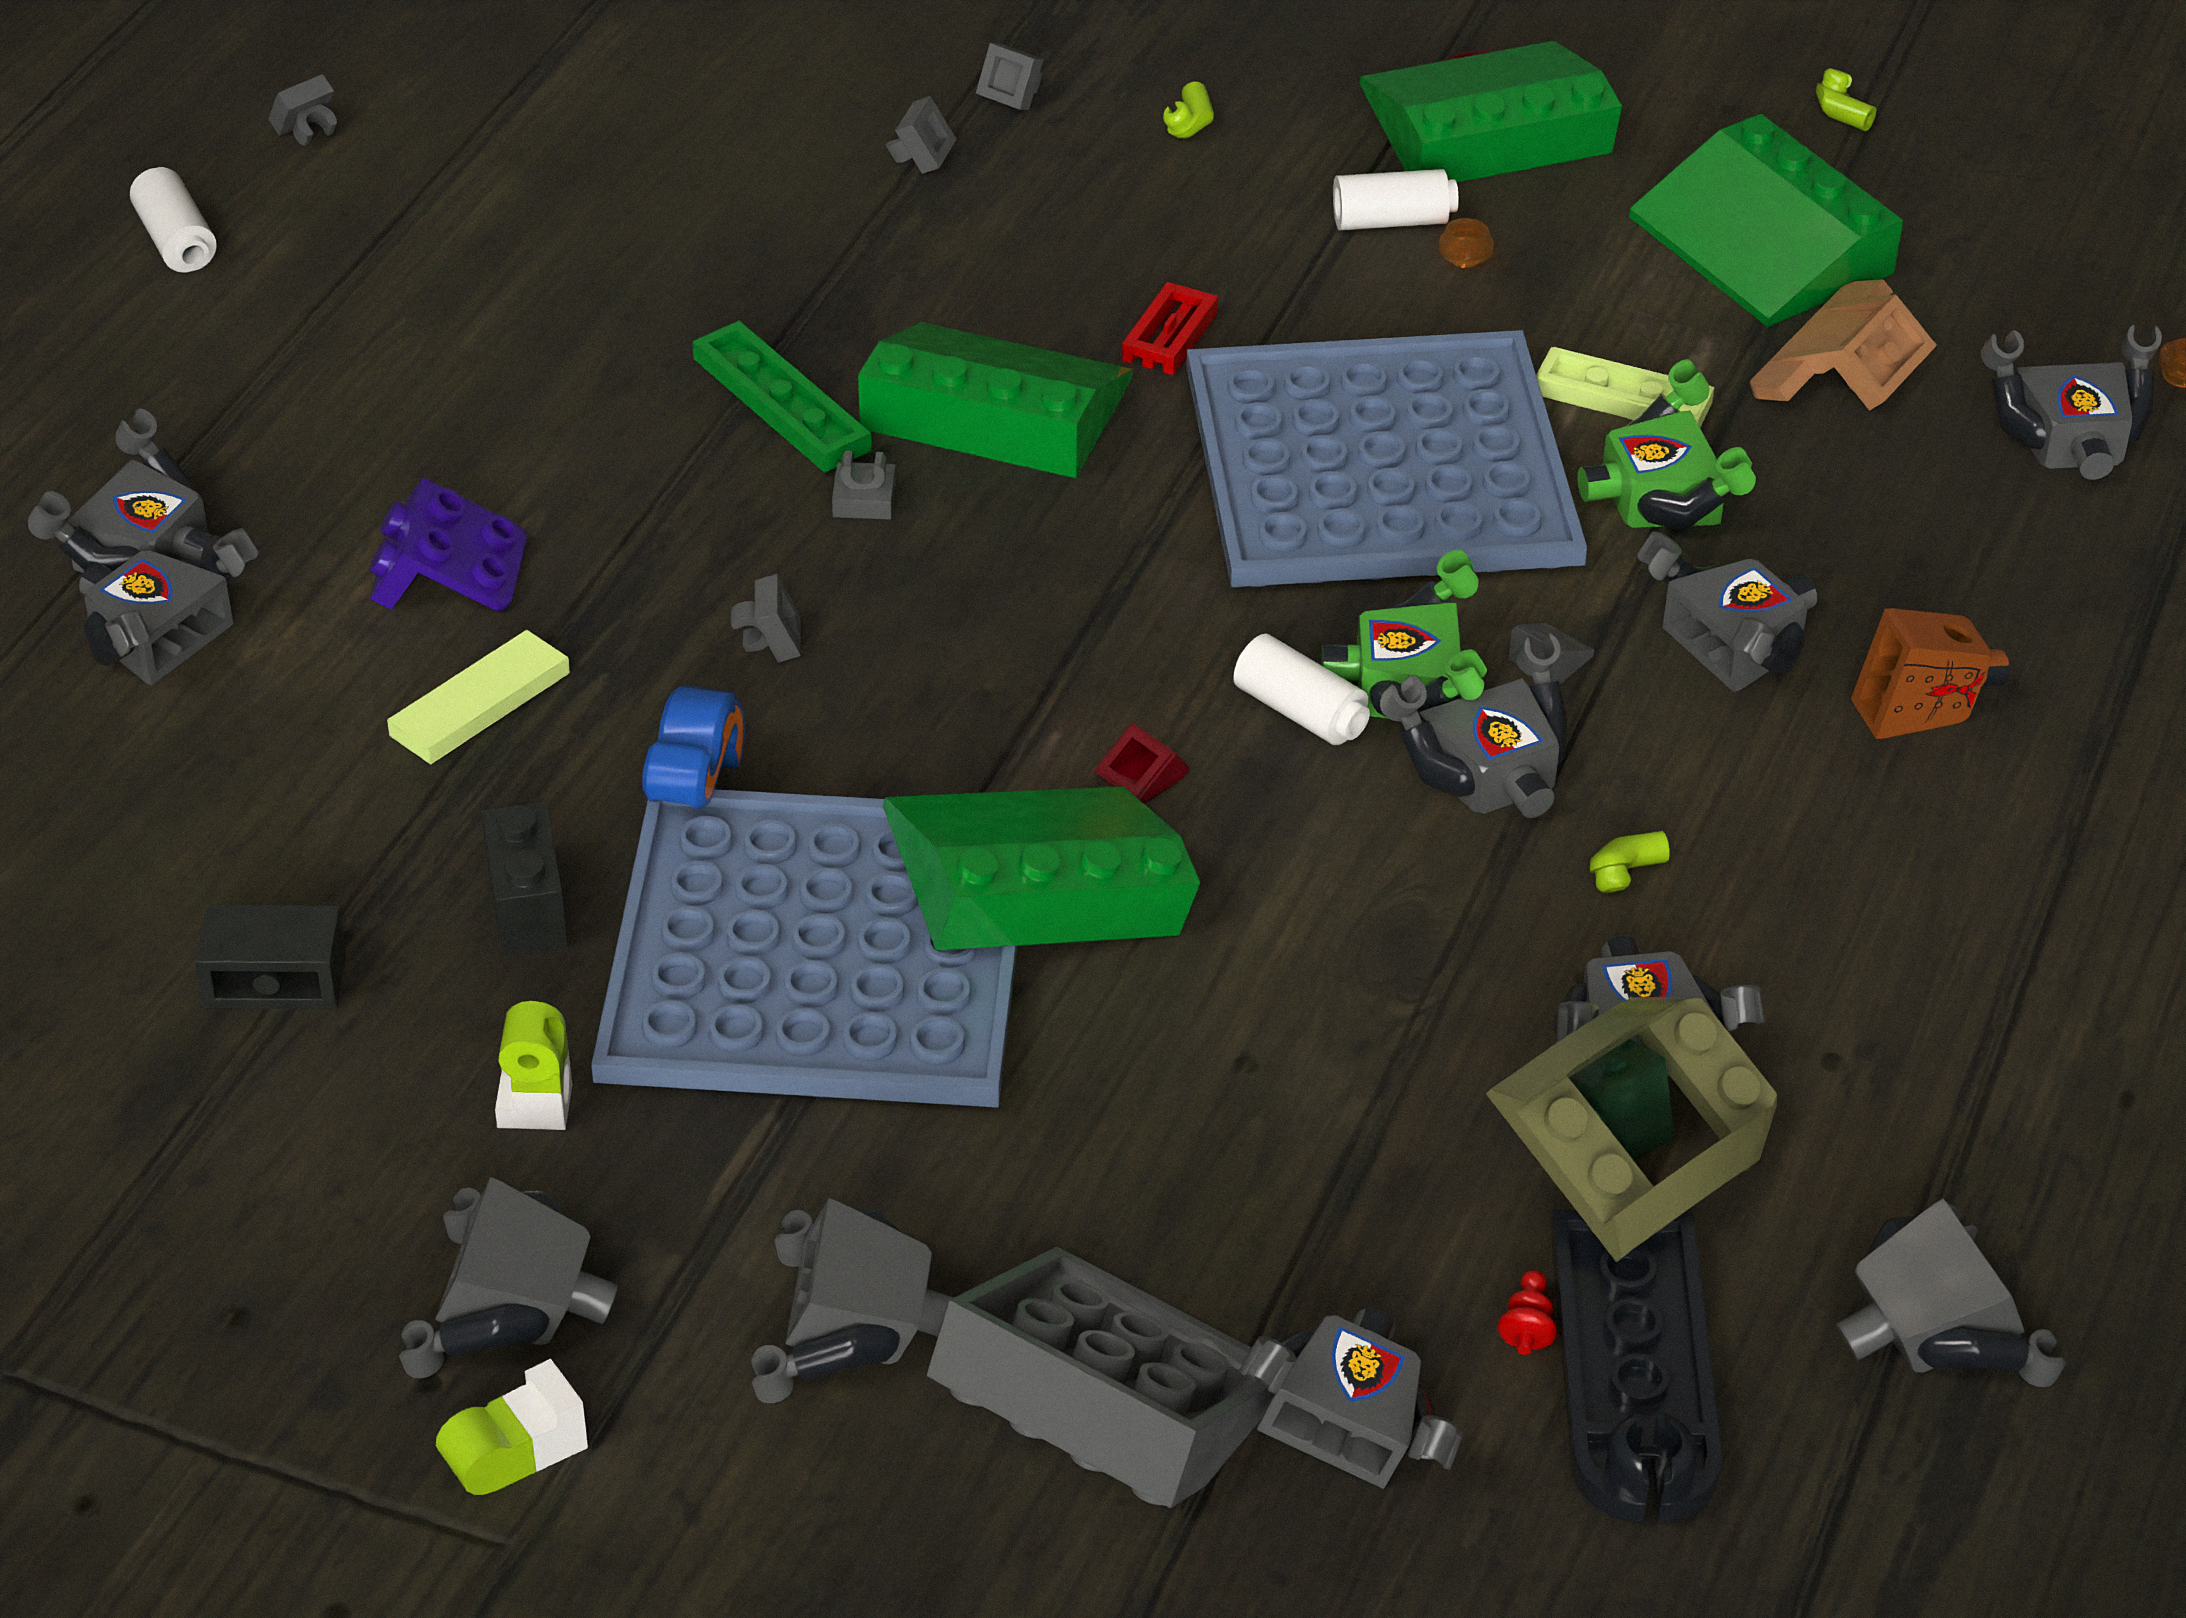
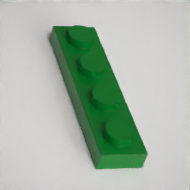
M741 321L734 322L692 341L694 360L824 473L836 468L837 462H842V456L845 451H853V460L872 451V439L869 430Z

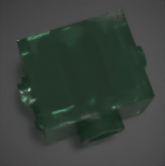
M1629 1039L1569 1078L1633 1161L1675 1137L1665 1057Z

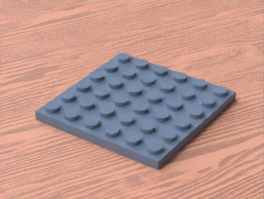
M1523 330L1187 349L1186 368L1231 587H1262L1265 585L1322 583L1326 581L1358 579L1377 580L1390 577L1422 575L1438 576V562L1445 554L1455 549L1463 550L1473 563L1474 572H1499L1503 570L1535 568L1553 569L1585 565L1587 545Z
M714 789L711 802L702 809H693L691 805L661 800L651 802L648 800L591 1064L593 1083L999 1107L1018 945L951 950L935 949L883 809L885 799Z

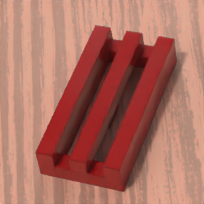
M1167 282L1122 342V361L1132 364L1138 356L1143 358L1142 367L1153 370L1159 362L1163 364V373L1174 375L1186 359L1187 349H1193L1218 314V296ZM1177 301L1183 302L1176 313H1172L1164 323V329L1154 343H1148Z

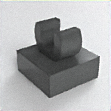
M990 43L976 94L1019 110H1029L1033 95L1038 93L1043 76L1041 68L1044 59L1000 43Z
M321 74L278 92L268 120L279 136L293 131L295 139L303 146L309 145L313 137V132L308 126L311 122L319 124L324 133L330 136L337 125L335 114L328 108L334 90L325 76Z
M929 96L912 103L899 126L895 129L899 138L887 142L885 146L896 163L913 158L923 174L940 168L957 139L933 99Z
M853 451L844 452L842 462H837L832 496L833 517L892 518L896 486V465L887 464V459L883 452H876L874 463H853Z
M778 573L755 580V602L744 601L731 608V626L733 630L744 626H755L743 631V648L745 652L760 651L769 646L778 663L801 656V616Z

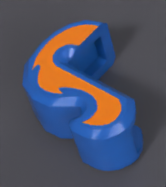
M684 684L670 693L661 717L658 741L649 747L643 768L642 790L649 801L658 802L661 800L691 805L693 809H702L711 802L721 767L731 769L740 767L744 747L745 721L742 706L734 692Z

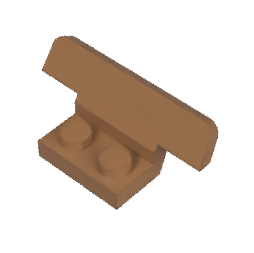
M1884 280L1854 281L1842 286L1750 380L1753 396L1757 399L1789 401L1814 374H1824L1835 367L1850 389L1856 393L1870 411L1883 403L1937 345L1896 294L1891 295L1893 291Z

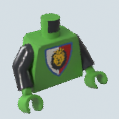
M1681 360L1671 368L1668 375V380L1674 390L1667 397L1660 394L1638 418L1625 427L1611 430L1605 440L1603 464L1584 466L1578 470V488L1583 501L1588 502L1612 498L1624 523L1632 528L1669 527L1685 530L1691 526L1721 524L1723 504L1727 500L1725 494L1730 491L1734 495H1744L1753 490L1755 486L1756 476L1751 469L1752 462L1745 450L1741 447H1734L1722 453L1717 459L1691 410H1679L1683 404L1689 406L1698 405L1704 402L1709 395V384L1704 375L1698 372L1691 360Z
M1455 549L1440 559L1437 565V573L1442 581L1436 584L1430 581L1407 601L1389 609L1371 610L1362 613L1359 616L1357 645H1322L1321 666L1347 681L1358 683V688L1367 693V707L1369 708L1370 716L1387 718L1381 711L1380 700L1384 691L1392 684L1396 687L1400 698L1407 702L1404 695H1402L1401 683L1411 675L1419 678L1427 691V698L1424 704L1417 710L1418 713L1460 698L1474 700L1482 694L1485 684L1482 677L1486 674L1487 668L1475 650L1461 651L1457 604L1450 603L1448 599L1452 595L1459 599L1470 597L1477 591L1479 579L1473 571V563L1463 550Z

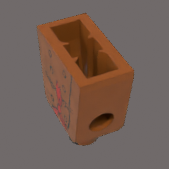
M1896 608L1884 609L1851 700L1875 739H1884L1959 724L1969 718L1981 687L2005 684L2009 676L2008 657L2002 649H1989L1972 622L1962 615Z

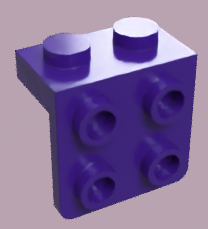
M424 477L420 480L404 505L397 501L392 504L380 529V533L387 536V539L379 546L369 568V572L376 575L370 600L392 610L415 576L420 573L495 611L501 612L508 607L512 601L527 539L523 528L508 518L497 515L461 497L455 491L443 488Z

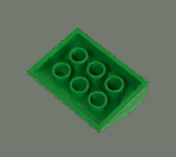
M1556 41L1360 77V86L1404 170L1444 169L1448 180L1455 179L1456 183L1610 154L1613 152L1622 109L1620 101L1602 70Z
M1762 114L1719 130L1629 210L1630 219L1766 327L1826 303L1842 286L1848 283L1881 280L1893 275L1903 219Z
M919 322L880 340L859 372L860 424L871 432L1077 478L1132 380L1133 369Z
M1124 786L885 797L883 809L936 950L1179 936L1200 885L1199 878L1180 834Z

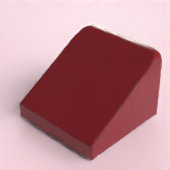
M1131 723L1093 772L1113 787L1124 786L1141 802L1146 803L1181 780L1190 771V768L1175 752L1134 723Z

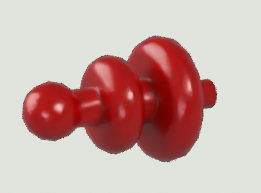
M1529 1270L1522 1276L1521 1288L1523 1291H1518L1510 1297L1507 1303L1508 1311L1501 1315L1497 1323L1500 1337L1507 1344L1516 1346L1518 1353L1522 1355L1531 1354L1532 1349L1539 1350L1548 1347L1557 1337V1326L1551 1318L1553 1304L1546 1295L1542 1294L1547 1287V1279L1542 1272L1537 1270Z

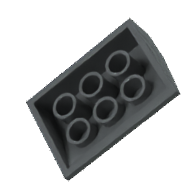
M1057 1246L950 1299L926 1375L950 1388L951 1394L959 1401L969 1405L985 1407L1009 1420L1011 1427L1018 1433L1031 1438L1044 1439L1068 1452L1071 1459L1079 1466L1091 1471L1104 1472L1132 1487L1133 1493L1140 1499L1155 1505H1165L1169 1508L1179 1504L1209 1483L1259 1423L1274 1397V1394L1268 1391L1269 1385L1259 1383L1252 1374L1244 1376L1238 1371L1252 1347Z

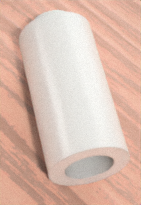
M164 167L151 168L141 173L131 185L130 200L165 263L171 269L184 273L201 269L207 265L216 252V239L180 176L175 171Z
M1444 169L1335 176L1333 206L1337 229L1354 230L1446 224L1449 219V213L1457 212L1458 210L1456 180H1448Z
M1261 634L1254 638L1243 650L1234 670V683L1238 688L1332 745H1340L1347 740L1355 739L1366 727L1370 711L1367 707L1368 696L1364 690L1273 636Z

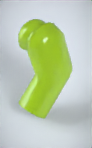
M1833 68L1827 69L1824 72L1822 83H1817L1816 94L1822 111L1834 120L1864 132L1868 131L1875 119L1876 107L1854 99L1846 93L1852 82L1849 74Z
M1191 82L1184 86L1181 94L1183 102H1175L1177 110L1174 113L1169 107L1164 111L1163 121L1168 126V132L1174 137L1189 138L1210 124L1214 119V111L1206 86L1200 82Z
M1663 831L1618 837L1608 842L1590 860V873H1595L1596 888L1602 893L1624 890L1631 882L1630 874L1627 871L1628 868L1668 862L1670 855L1667 837Z

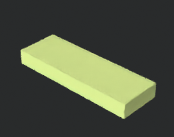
M1556 347L1550 348L1536 374L1542 397L1632 420L1638 418L1660 394L1667 397L1674 390L1668 380V375ZM1709 386V395L1704 402L1694 406L1683 404L1679 408L1680 411L1691 410L1699 427H1701L1711 407L1714 387Z
M525 630L387 719L389 736L429 764H432L570 673L568 657L530 631Z

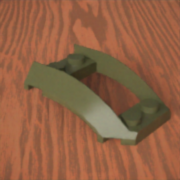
M1632 997L1575 1030L1486 1093L1616 1262L1725 1183L1755 1165L1761 1158L1777 1106L1776 1091L1703 999L1696 997ZM1635 1035L1641 1038L1720 1139L1656 1186L1651 1184L1569 1079Z

